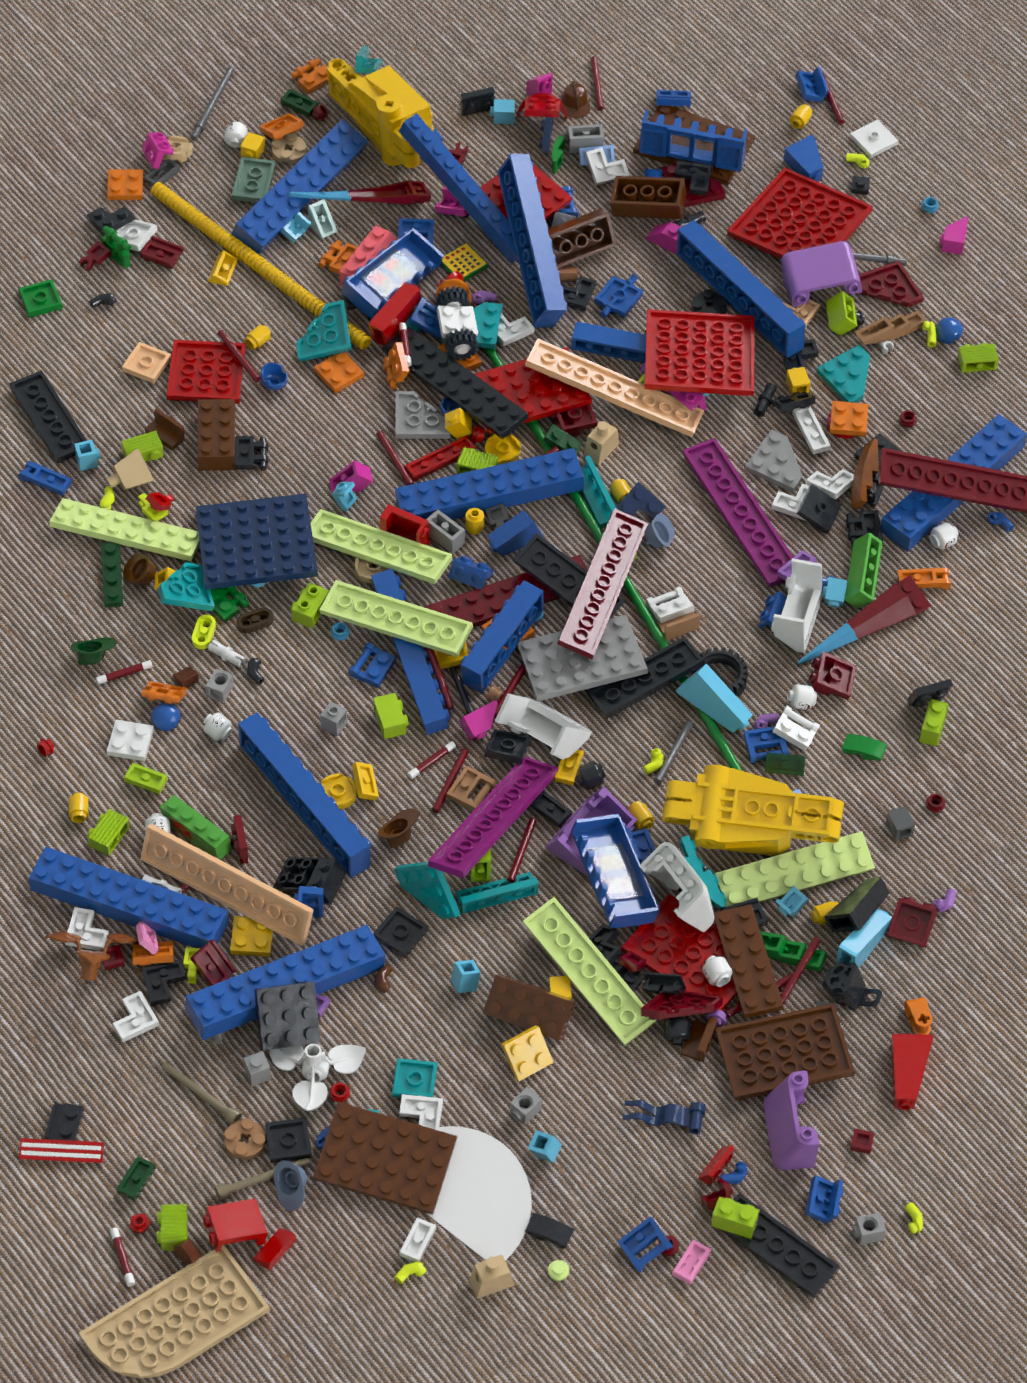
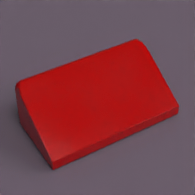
M729 1145L720 1148L698 1176V1179L709 1186L712 1185L733 1158L734 1146Z
M279 1228L254 1256L253 1260L270 1271L296 1241V1234Z

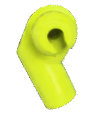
M846 154V162H855L860 168H867L870 164L863 154Z
M924 321L922 329L927 331V345L933 348L936 346L935 324L932 321Z
M908 1203L905 1210L912 1217L913 1221L908 1224V1230L912 1234L919 1233L923 1229L922 1213L914 1203Z

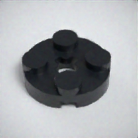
M706 289L703 293L694 297L692 312L726 314L727 300L722 295Z

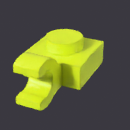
M145 493L138 496L141 500L138 504L142 507V513L148 519L154 522L168 515V510L156 511L152 509L150 503L146 500L147 495Z
M186 947L183 968L188 969V983L196 984L198 969L190 957L200 948Z

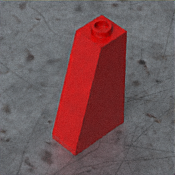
M404 282L369 322L368 325L373 341L384 346L400 332L399 324L406 323L422 298L418 286Z
M892 1034L890 1046L893 1103L895 1109L909 1110L915 1108L932 1047L933 1035Z

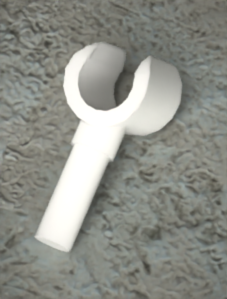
M890 341L878 343L882 347L881 351L883 354H888V348L890 351L893 350L894 344Z

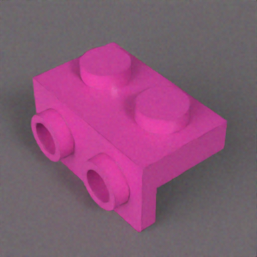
M148 132L146 140L142 144V151L152 168L159 169L163 155H173L174 151L164 134Z
M443 187V198L434 206L435 212L445 215H458L460 217L466 216L468 212L446 187Z
M667 391L690 411H693L696 407L703 410L707 408L706 399L701 393Z

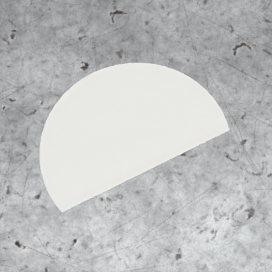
M439 1127V1131L456 1135L457 1141L434 1214H426L485 1260L489 1257L503 1255L506 1261L523 1239L525 1229L530 1220L532 1203L527 1175L516 1156L494 1137L466 1127Z

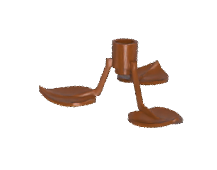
M57 932L46 935L44 940L50 938L59 942H73L76 944L78 949L76 954L79 955L80 960L79 966H82L80 978L91 981L97 979V971L101 967V962L110 959V955L106 954L110 943H139L138 939L132 936L113 933L106 935L108 940L102 952L81 950L79 940L82 937L73 933Z

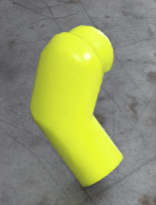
M107 486L104 488V496L100 501V507L111 510V504L114 502L115 497L113 488Z
M659 748L651 751V762L643 766V771L646 775L660 769L663 765L664 755Z
M421 1262L406 1264L394 1276V1279L399 1284H402L410 1274L415 1273L418 1277L424 1275L426 1268L423 1267Z

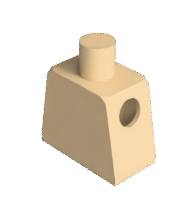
M605 421L599 422L597 427L587 437L584 458L590 456L593 463L599 466L619 445L618 430Z
M138 449L112 467L114 475L106 478L110 488L120 484L124 491L151 483L154 480Z
M503 1255L489 1257L485 1261L476 1263L469 1279L477 1299L515 1286Z

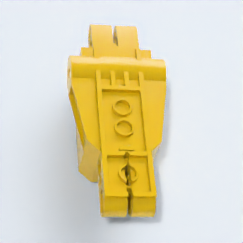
M335 58L329 61L328 68L326 69L328 81L330 82L328 83L330 96L354 119L359 128L380 151L383 162L390 166L403 164L407 168L419 166L420 156L400 134L399 130L404 121L417 113L433 132L434 127L431 119L433 115L430 105L389 65L362 77L360 74L355 73L353 67L349 66L343 59Z
M707 765L704 768L703 774H697L696 783L678 780L667 782L662 821L669 824L690 826V839L694 840L696 847L777 856L784 854L790 849L792 838L827 843L839 842L844 802L834 799V797L793 793L787 784L722 765Z

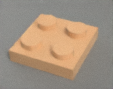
M139 342L123 364L122 371L154 384L170 362L171 354Z

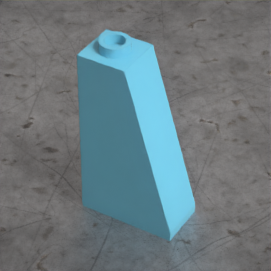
M707 664L675 690L680 696L732 733L738 729L742 731L749 725L748 720L753 715Z
M877 908L859 931H852L840 944L835 965L841 962L844 964H852L854 962L860 968L889 930L892 917L886 911Z

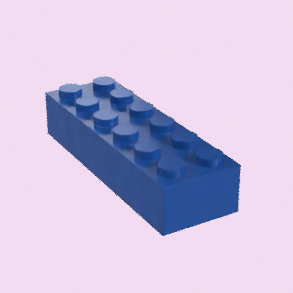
M525 580L520 586L517 585L515 587L512 597L504 602L501 612L495 614L492 624L489 628L486 627L484 629L481 639L473 644L469 655L463 657L460 664L463 684L481 694L485 691L518 646L517 644L522 637L529 631V628L532 627L543 612V590Z

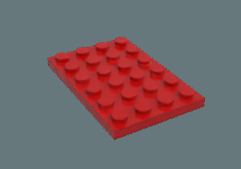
M568 347L563 348L564 350L570 352ZM527 359L475 373L476 376L528 413L529 418L522 424L555 415L558 411L562 413L570 408H579L592 404V398L588 392L525 366Z
M668 894L659 904L660 911L654 923L642 924L623 944L621 951L625 954L632 951L646 959L645 968L653 973L681 975L686 986V990L682 989L684 991L723 997V1005L718 1008L723 1011L737 995L732 978L724 986H713L708 982L702 970L705 961L709 957L721 956L725 958L716 926L713 923L703 933L680 919L674 912L676 908H679V900Z

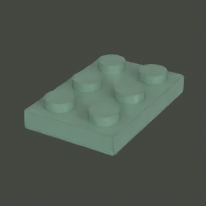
M241 157L232 192V200L255 202L257 198L260 200L267 194L271 188L276 161Z

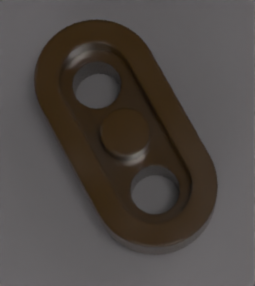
M259 608L241 614L237 618V629L242 633H250L268 627L273 623V612L269 608Z

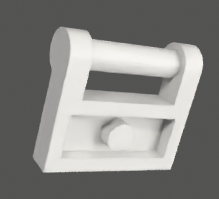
M680 586L674 588V591L655 598L649 597L645 599L648 609L660 623L694 611L693 603L687 598Z
M787 705L772 732L806 751L820 724L812 723L792 711V708ZM787 717L791 718L792 720H794V721H796L797 723L801 724L802 726L806 727V728L809 729L810 731H807L806 729L802 728L801 726H799V725H797L796 723L792 722L791 720L787 719Z

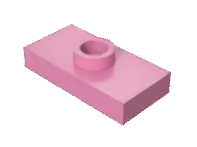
M140 921L136 925L139 944L154 955L159 950L156 932L143 921Z
M692 1240L673 1270L672 1276L691 1285L710 1255L711 1249Z

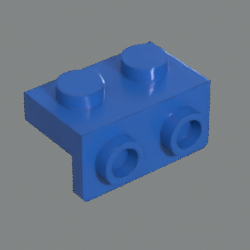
M816 67L813 73L801 70L796 72L795 77L803 99L821 103L829 92L821 67Z
M461 556L453 559L448 577L482 589L486 579L492 577L494 570L490 569L488 564L482 562L477 564L472 562L470 557Z
M778 591L774 595L767 597L764 603L766 605L765 609L759 616L760 622L758 626L760 628L766 625L772 627L774 614H782L787 596Z
M626 828L628 837L632 840V846L635 853L639 856V863L641 865L655 850L653 841L647 828L634 832Z
M299 886V892L294 895V899L314 909L312 917L323 918V888Z
M817 1175L812 1177L805 1215L825 1224L837 1218L840 1212L839 1202L843 1195V1181L839 1179L833 1183Z

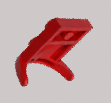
M534 93L527 96L517 111V117L520 116V113L525 108L524 116L559 118L560 109L564 118L567 119V112L562 101L549 93Z

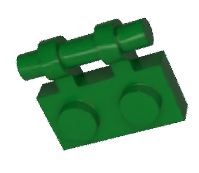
M105 226L102 231L106 235L101 237V243L111 251L110 257L124 269L130 266L129 250L131 246L124 237L117 235V231Z
M236 586L225 587L221 590L219 588L210 589L215 605L212 611L224 623L239 614V605H242L244 608L249 605L246 596L242 592L239 593ZM231 594L234 599L230 600L227 596Z

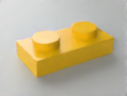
M577 750L570 758L560 760L558 772L555 775V782L574 786L584 751Z
M355 762L352 765L358 798L375 801L379 794L372 765Z

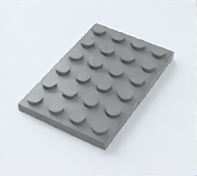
M627 615L608 620L592 660L557 645L562 631L520 641L517 644L537 702L648 673V668Z

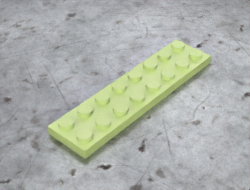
M62 498L50 519V527L190 562L200 546L198 531L159 521L153 522L150 519Z
M322 509L311 521L314 543L432 584H436L453 559L450 553Z
M335 580L320 608V613L455 657H458L473 628L472 622Z
M863 831L840 837L837 843H819L715 874L719 880L718 888L720 892L723 891L726 897L725 907L754 898H758L760 903L786 895L793 886L802 891L874 870L875 866Z
M555 897L523 920L526 928L624 1046L656 1022V1020H650L649 1017L641 1016V1008L644 1004Z

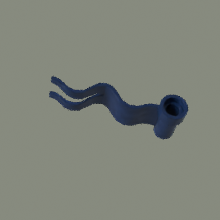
M642 1100L625 1101V1106L644 1108L655 1117L637 1112L623 1115L622 1120L639 1119L652 1126L674 1123L682 1127H689L688 1131L691 1134H700L706 1105L701 1102H692L690 1108L676 1104L655 1107Z

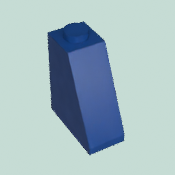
M813 135L785 148L783 160L794 172L817 182L822 179L823 164Z
M525 510L487 535L491 541L489 545L494 552L498 551L502 556L522 549L536 533L545 539L538 526Z

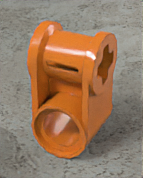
M921 997L904 1001L905 1013L913 1033L930 1034L933 1018L926 998Z

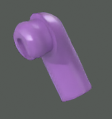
M947 889L945 899L939 898V901L937 899L933 901L934 908L938 912L952 908L956 891L954 889Z

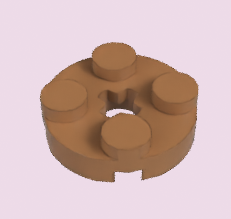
M250 1118L236 1121L224 1132L225 1149L233 1158L254 1159L264 1149L265 1132L258 1123ZM242 1137H249L248 1143L240 1142Z

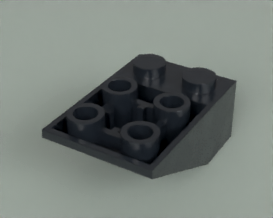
M287 857L273 888L293 897L295 894H298L299 886L323 888L324 904L332 905L346 872L336 858Z

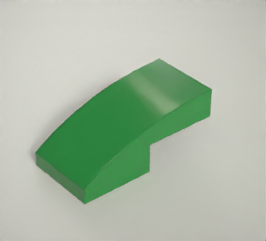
M558 135L552 150V173L556 174L563 163L565 137Z
M847 734L842 751L847 754L862 755L863 760L881 761L887 745L866 736Z

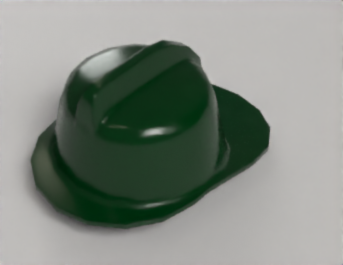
M110 637L78 641L71 645V649L76 652L79 665H93L100 662L104 658L105 651L115 647L117 641Z

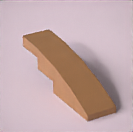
M919 310L906 317L901 313L888 320L885 316L854 333L863 345L880 343L921 329L924 321H927V319Z

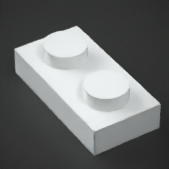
M417 1218L400 1250V1256L413 1262H420L436 1231V1225Z

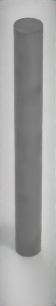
M685 722L654 780L656 783H662L693 726L691 722Z

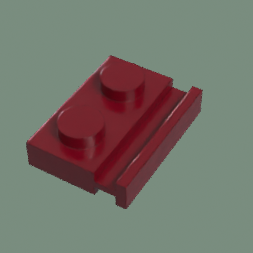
M151 236V240L147 242L140 252V257L172 269L179 260L181 253L184 252V247Z
M241 815L233 816L234 824H230L232 836L235 835L236 840H234L235 852H239L241 864L249 863Z
M214 939L209 940L206 945L190 957L210 986L230 978V975L236 972V969Z

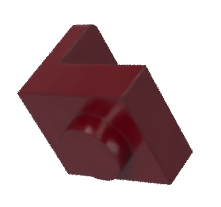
M722 1178L717 1179L720 1190L702 1196V1205L708 1210H715L719 1197L731 1199L733 1191L729 1182L727 1183Z

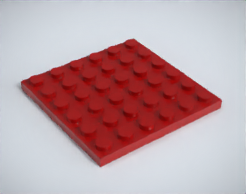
M784 168L729 227L727 235L782 259L783 255L788 252L840 241L846 242L871 214L873 206Z
M647 309L644 389L754 396V316Z

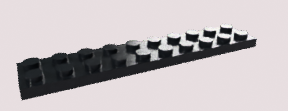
M409 326L407 327L412 364L408 368L420 380L461 408L465 413L501 439H504L529 418L525 410ZM400 333L382 347L386 355H388L395 342L401 343Z

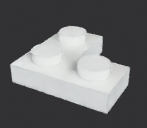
M603 148L586 151L585 156L595 185L612 182L615 180V176H629L624 159L607 163Z
M501 314L497 339L503 347L534 333V327L525 316L509 323L504 315Z
M842 469L831 478L816 471L806 479V485L810 486L813 484L836 500L853 485L854 474Z
M802 484L796 497L778 491L771 509L805 520L796 513L809 486Z
M75 907L67 932L82 937L79 940L81 948L100 951L108 940L106 935L109 934V931L91 928L95 915L94 910ZM65 942V945L77 947L73 942Z
M141 991L122 999L129 1016L113 1023V1027L122 1043L159 1026L158 1019Z
M402 1094L400 1117L419 1118V1125L439 1130L443 1098Z

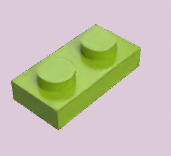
M133 762L124 776V782L157 794L161 793L168 781V775Z

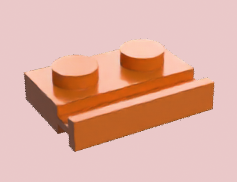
M173 941L157 942L159 950L154 955L139 943H134L133 965L145 966L154 963L174 962Z

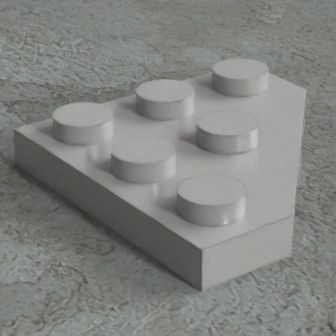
M396 391L395 439H450V432L445 429V416L440 415L437 409L428 402L422 401L414 391Z
M772 429L745 466V471L792 493L799 486L803 477L788 436Z

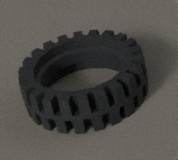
M715 647L713 652L711 649H707L706 653H700L704 663L707 665L722 663L734 668L738 674V679L727 687L735 696L739 697L742 691L744 692L748 679L747 664L744 663L743 657L739 658L740 654L737 652L733 655V650L731 649L726 652V648L723 647L721 651H718V647ZM698 668L697 670L691 672V676H692L695 672H697L700 668Z

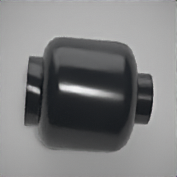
M595 761L580 766L578 769L579 775L576 776L580 786L585 785L589 790L603 784L606 777L601 764H597Z
M685 1016L666 1019L664 1022L665 1039L672 1042V1045H683L684 1041L689 1040L691 1037L689 1019L685 1018Z

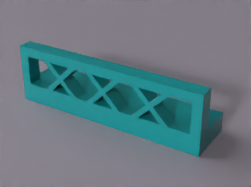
M362 46L356 55L355 73L371 74L379 70L382 65V59L369 58V46Z
M586 456L584 466L581 467L584 476V490H581V493L601 529L607 526L616 507L591 457Z
M531 872L517 875L514 883H509L507 878L455 891V896L462 914L537 895L538 881L536 877L533 878Z

